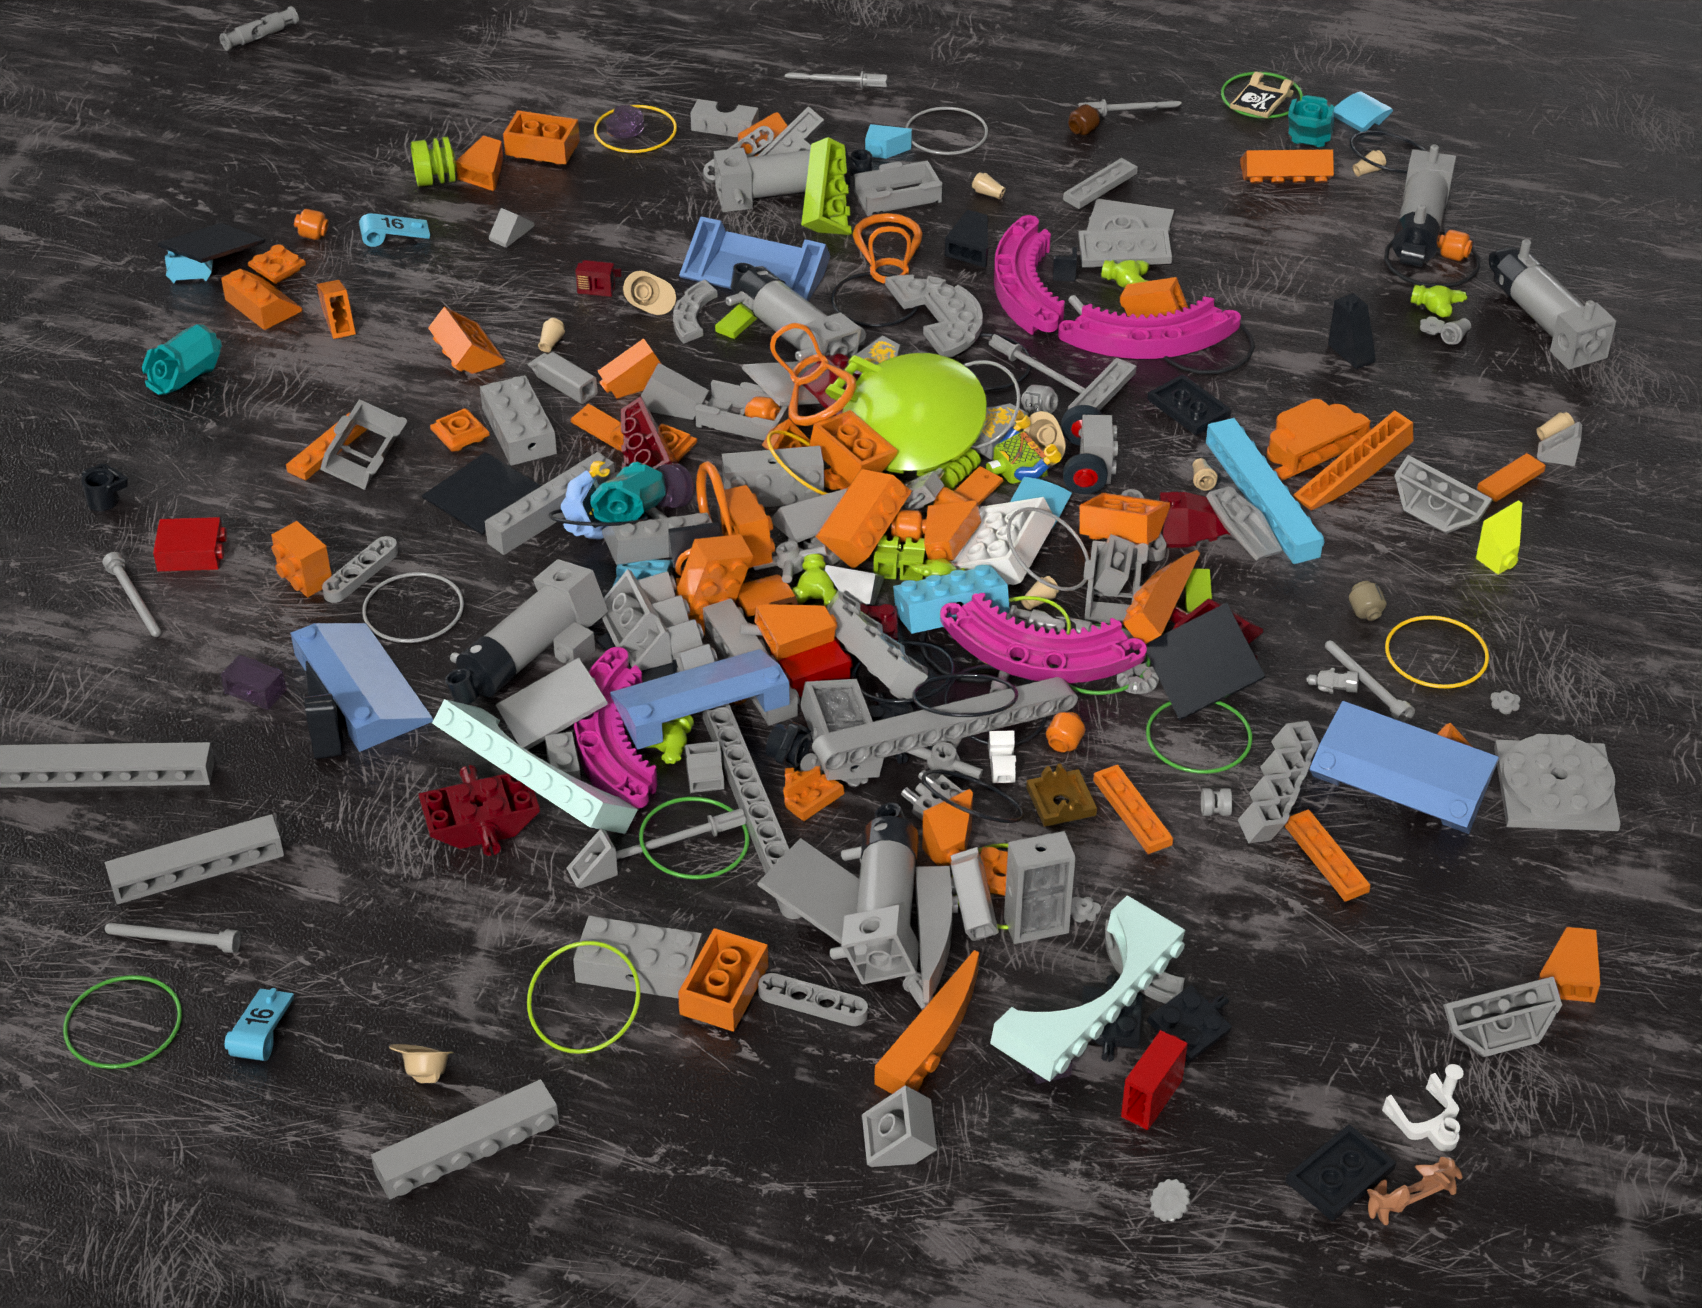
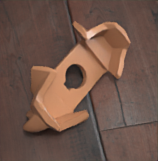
M1440 1157L1438 1163L1416 1165L1415 1168L1423 1176V1179L1411 1186L1403 1185L1388 1194L1387 1181L1382 1180L1374 1190H1367L1370 1196L1368 1202L1369 1217L1374 1219L1377 1213L1379 1220L1383 1225L1387 1226L1389 1224L1390 1211L1402 1212L1407 1205L1442 1189L1448 1190L1451 1195H1455L1457 1188L1455 1177L1462 1179L1461 1171L1455 1165L1453 1159L1450 1157ZM1421 1191L1416 1194H1410L1412 1192Z

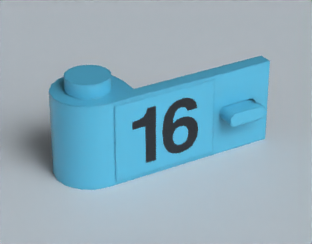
M371 213L362 216L359 221L362 240L370 247L382 244L386 234L430 238L427 220Z
M271 988L270 990L259 989L232 1032L229 1031L226 1035L225 1049H228L229 1055L267 1061L273 1047V1030L293 1001L294 994L276 991V988Z

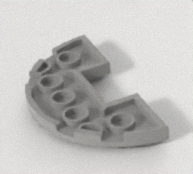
M914 275L885 277L886 287L903 309L925 304L939 323L923 326V334L939 355L952 358L969 348L979 337L982 329V309L977 299L959 285L953 287L946 284L945 279L928 276L927 279L914 278Z

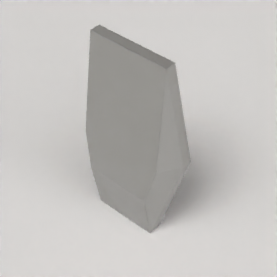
M1228 486L1207 494L1206 497L1225 529L1256 561L1281 553L1282 548L1263 513L1239 495L1234 488Z

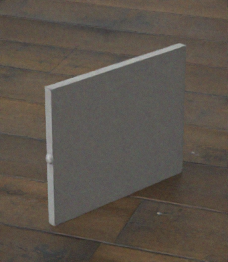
M1097 199L1092 215L1089 217L1087 230H1101V225L1107 218L1126 214L1140 219L1145 228L1167 227L1168 232H1170L1174 210Z
M799 361L785 363L793 370ZM779 362L743 364L742 369L779 406H789L795 384L790 378L791 375ZM803 368L799 373L798 377L802 376L808 370L806 368ZM803 385L799 386L798 405L820 404L818 399Z
M577 658L496 704V707L507 724V730L512 732L521 747L529 750L543 742L546 735L557 734L606 706L608 702L596 685V680L590 676L580 658Z
M800 838L781 859L777 860V863L757 884L841 944L844 916L856 913L859 879Z

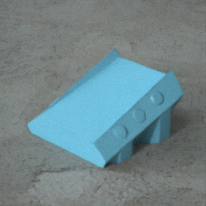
M168 251V254L165 255L166 276L173 283L176 280L202 278L207 281L212 273L213 260L200 263Z

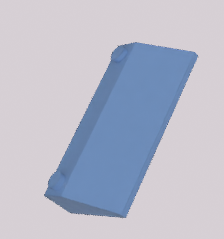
M700 217L679 276L680 278L698 282L706 280L711 285L731 289L732 271L735 264L748 263L754 267L764 266L809 301L825 274L830 253L826 244L804 240L802 248L728 232L725 230L722 221Z
M314 623L291 632L296 658L305 671L306 661H308L328 692L332 693L334 701L345 716L348 735L359 752L433 722L430 713L366 623Z
M761 649L610 692V696L637 750L663 742V722L752 696L757 697L764 712L790 705L789 681L780 665Z
M1342 701L1319 744L1309 770L1313 777L1338 786L1340 782L1437 817L1441 819L1443 825L1469 834L1499 757Z

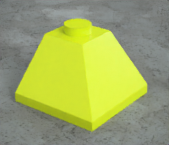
M1519 500L1483 522L1476 559L1498 575L1507 569H1512L1518 561L1522 502Z

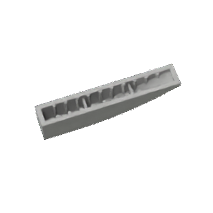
M950 866L915 867V893L923 1003L930 1002L941 980L951 946L952 913H958V897L952 896L956 895L954 878L950 877Z

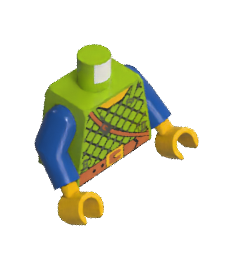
M1019 410L1015 419L1016 424L1014 427L1011 426L1005 436L994 447L993 461L986 464L988 471L996 475L1002 474L1012 484L1021 482L1024 477L1036 479L1047 476V469L1050 467L1049 464L1058 463L1061 460V454L1054 444L1048 445L1043 452L1025 431L1019 432L1020 429H1026L1031 424L1030 418L1027 415L1024 416V413Z

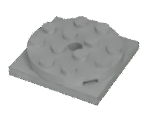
M1536 734L1521 741H1495L1494 750L1495 756L1499 757L1497 769L1507 827L1619 831L1621 823L1614 793L1615 775L1608 762L1605 744L1585 743L1571 735Z

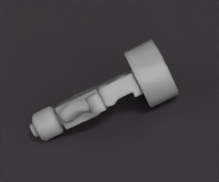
M1331 668L1330 670L1320 671L1318 677L1317 675L1310 674L1307 677V682L1309 685H1316L1318 683L1319 690L1329 692L1330 694H1333L1334 689L1357 693L1359 672L1348 671L1344 674L1335 673V668Z

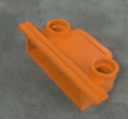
M1320 399L1309 400L1277 416L1276 430L1270 434L1266 456L1271 462L1283 465L1275 469L1278 478L1283 481L1344 453L1372 430L1370 428V420L1363 414L1354 413L1342 404H1332L1329 406Z

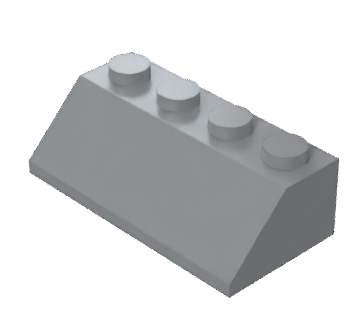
M696 513L640 521L636 524L628 523L620 526H609L602 529V535L616 565L668 558V529L712 523L708 513Z

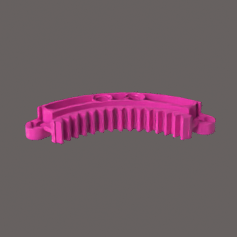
M1025 215L1013 223L999 241L995 254L994 287L1001 306L1020 327L1032 335L1038 329L1044 332H1053L1058 328L1060 322L1064 320L1065 301H1058V296L1052 297L1053 293L1048 292L1047 287H1043V282H1040L1036 272V267H1038V262H1041V257H1045V253L1050 252L1051 234L1047 229L1038 233V218L1032 215Z
M1203 297L1202 301L1198 300L1196 305L1190 304V309L1183 307V312L1175 310V314L1167 312V316L1158 313V317L1150 314L1148 318L1143 314L1139 318H1136L1134 314L1127 317L1126 313L1118 316L1117 312L1109 314L1107 309L1100 312V307L1092 309L1093 304H1088L1082 307V315L1075 319V321L1065 320L1060 322L1058 337L1075 347L1106 356L1132 359L1174 357L1202 350L1229 337L1240 328L1241 315L1234 310L1222 312L1221 309L1214 307V298Z
M985 593L973 594L972 601L962 607L957 603H947L940 610L941 624L968 652L998 670L1029 680L1042 681L1059 677L1067 683L1088 682L1107 678L1141 664L1146 657L1147 648L1145 643L1138 638L1128 639L1122 631L1121 622L1114 618H1110L1109 626L1105 622H1101L1100 629L1092 625L1091 632L1082 627L1080 634L1073 628L1070 635H1067L1064 629H1061L1058 635L1055 633L1054 628H1051L1047 634L1044 627H1041L1037 632L1033 624L1026 629L1024 621L1016 625L1015 617L1007 620L1006 612L999 614L998 606L992 608V601H985ZM947 613L956 614V622L952 617L947 618ZM1130 648H1132L1133 650L1139 649V655H1136L1135 653L1129 654ZM1014 657H1019V658H1021L1022 660H1021V661H1014V660H1012V658H1014ZM1055 664V665H1058L1059 667H1058V668H1050L1049 665Z
M613 647L608 649L589 670L590 676L596 680L595 683L608 704L574 723L576 748L582 768L595 788L618 796L636 809L646 806L649 802V792L652 794L656 792L658 785L657 770L655 765L649 767V761H642V755H636V749H632L631 742H628L627 735H625L624 722L610 696V692L643 683L642 672L636 665L628 669L629 658L627 650L621 647Z

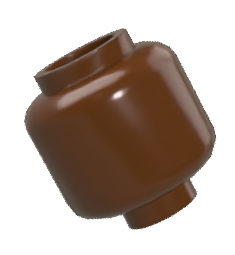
M1081 105L1070 113L1069 128L1075 134H1089L1099 126V112L1091 105Z

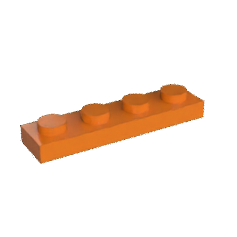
M337 423L286 464L287 472L303 480H307L321 468L324 453L337 435L334 432ZM356 424L343 445L348 446L364 433L367 428Z
M1119 765L1094 773L1093 781L1147 854L1172 846L1173 837Z
M1309 809L1288 818L1287 823L1284 825L1285 828L1345 902L1369 893V882Z

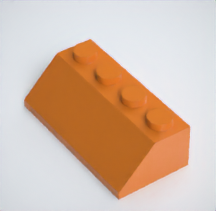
M1247 150L1240 158L1243 179L1250 180L1251 184L1263 183V180H1271V183L1274 184L1284 183V180H1293V183H1305L1306 180H1314L1315 183H1326L1327 179H1331L1334 176L1333 150Z
M861 469L815 537L854 569L870 556L912 491L894 475Z

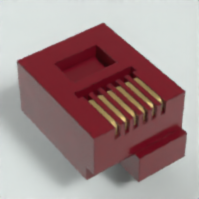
M583 260L582 263H578L575 270L577 293L612 297L616 286L615 277L622 276L621 268L614 269V263Z

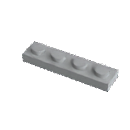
M1120 158L1064 192L1063 200L1080 209L1136 175L1138 167Z
M1116 358L1068 406V410L1078 405H1090L1100 411L1136 374L1137 366Z

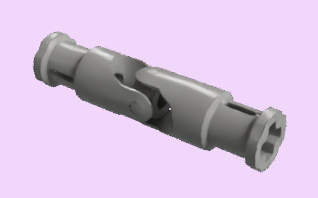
M290 6L286 11L272 13L260 20L239 26L230 33H221L219 36L220 42L226 51H230L232 47L239 44L245 45L267 34L283 30L285 26L292 23L298 24L299 16L295 8Z
M1012 605L1010 608V618L1015 617L1016 625L1024 621L1026 629L1033 624L1037 632L1041 627H1044L1047 634L1051 628H1054L1055 633L1058 635L1061 629L1067 632V622L1064 616H1056L1055 619L1044 611L1035 609L1027 611L1018 609L1016 605ZM1069 617L1070 621L1076 624V632L1078 634L1081 633L1082 627L1091 632L1092 622Z

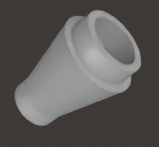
M1462 318L1458 321L1446 323L1441 330L1442 340L1447 344H1458L1467 331L1470 330V321Z

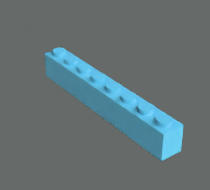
M1235 418L1208 424L1206 444L1247 501L1263 513L1278 543L1291 562L1297 564L1320 558L1322 546L1324 545L1322 533L1318 532L1312 524L1311 518L1303 512L1299 502L1295 501L1288 487L1283 485L1278 478L1277 472L1272 470L1265 456L1261 455L1255 443L1246 435L1244 428L1238 424Z

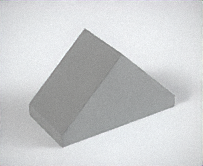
M501 208L489 235V240L507 248L533 228L534 222Z
M1577 422L1539 442L1537 458L1543 462L1575 466L1581 442L1582 424Z
M600 829L567 867L571 878L578 888H584L618 875L616 849L604 829Z

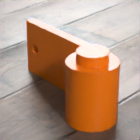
M589 403L571 418V423L621 451V445H624V438L621 433V422Z
M979 466L955 491L943 487L935 497L933 505L977 500L979 506L1003 482V478Z

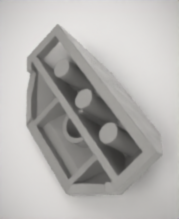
M1409 455L1394 475L1404 512L1445 534L1478 522L1493 501L1492 498Z
M1553 976L1443 1004L1451 1033L1479 1055L1486 1057L1539 1043L1551 1025L1556 1013L1562 1007V1002Z

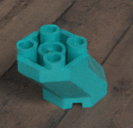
M1306 95L1298 102L1297 98L1293 99L1288 113V134L1292 136V141L1296 144L1304 143L1316 147L1325 146V142L1331 140L1334 129V106L1331 104L1329 107L1327 100L1322 97Z
M196 324L183 330L165 344L158 345V348L148 350L142 365L143 374H147L148 380H145L146 387L158 395H167L180 389L198 375L212 372L222 347L221 340L216 337L215 332L205 325Z
M633 462L628 467H624L615 478L602 483L591 495L590 503L594 509L595 518L602 522L637 520L643 512L654 508L666 495L664 475L654 468L639 462Z

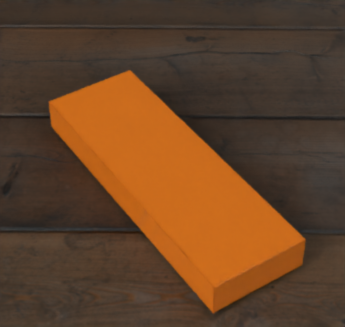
M1526 453L1478 483L1477 490L1492 498L1494 502H1497L1543 473L1546 465Z

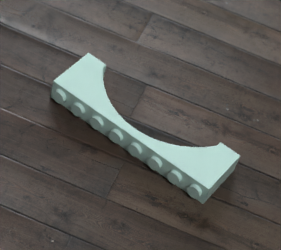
M444 699L432 724L590 828L626 833L638 809L618 796L595 788L530 753L509 738L498 727L500 720L484 709Z
M1127 895L1111 910L1107 931L1113 934L1122 958L1123 971L1114 986L1094 1001L1067 1010L1029 1012L1018 1011L1011 1007L994 1023L990 1044L1050 1082L1058 1073L1063 1074L1075 1056L1079 1057L1083 1054L1088 1042L1091 1039L1096 1040L1103 1032L1104 1026L1108 1022L1113 1023L1125 1005L1129 1007L1133 1003L1141 989L1146 990L1157 973L1162 974L1173 957L1177 958L1181 954L1185 946L1182 942L1185 930Z

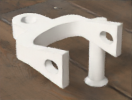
M1450 1064L1446 1067L1445 1073L1447 1075L1443 1084L1436 1073L1430 1075L1426 1089L1446 1109L1437 1117L1426 1122L1411 1123L1392 1095L1386 1097L1382 1109L1409 1139L1418 1140L1428 1137L1436 1148L1446 1152L1455 1149L1459 1140L1460 1125L1455 1120L1459 1107L1452 1099V1095L1458 1079L1462 1078L1464 1073L1462 1068L1456 1064Z

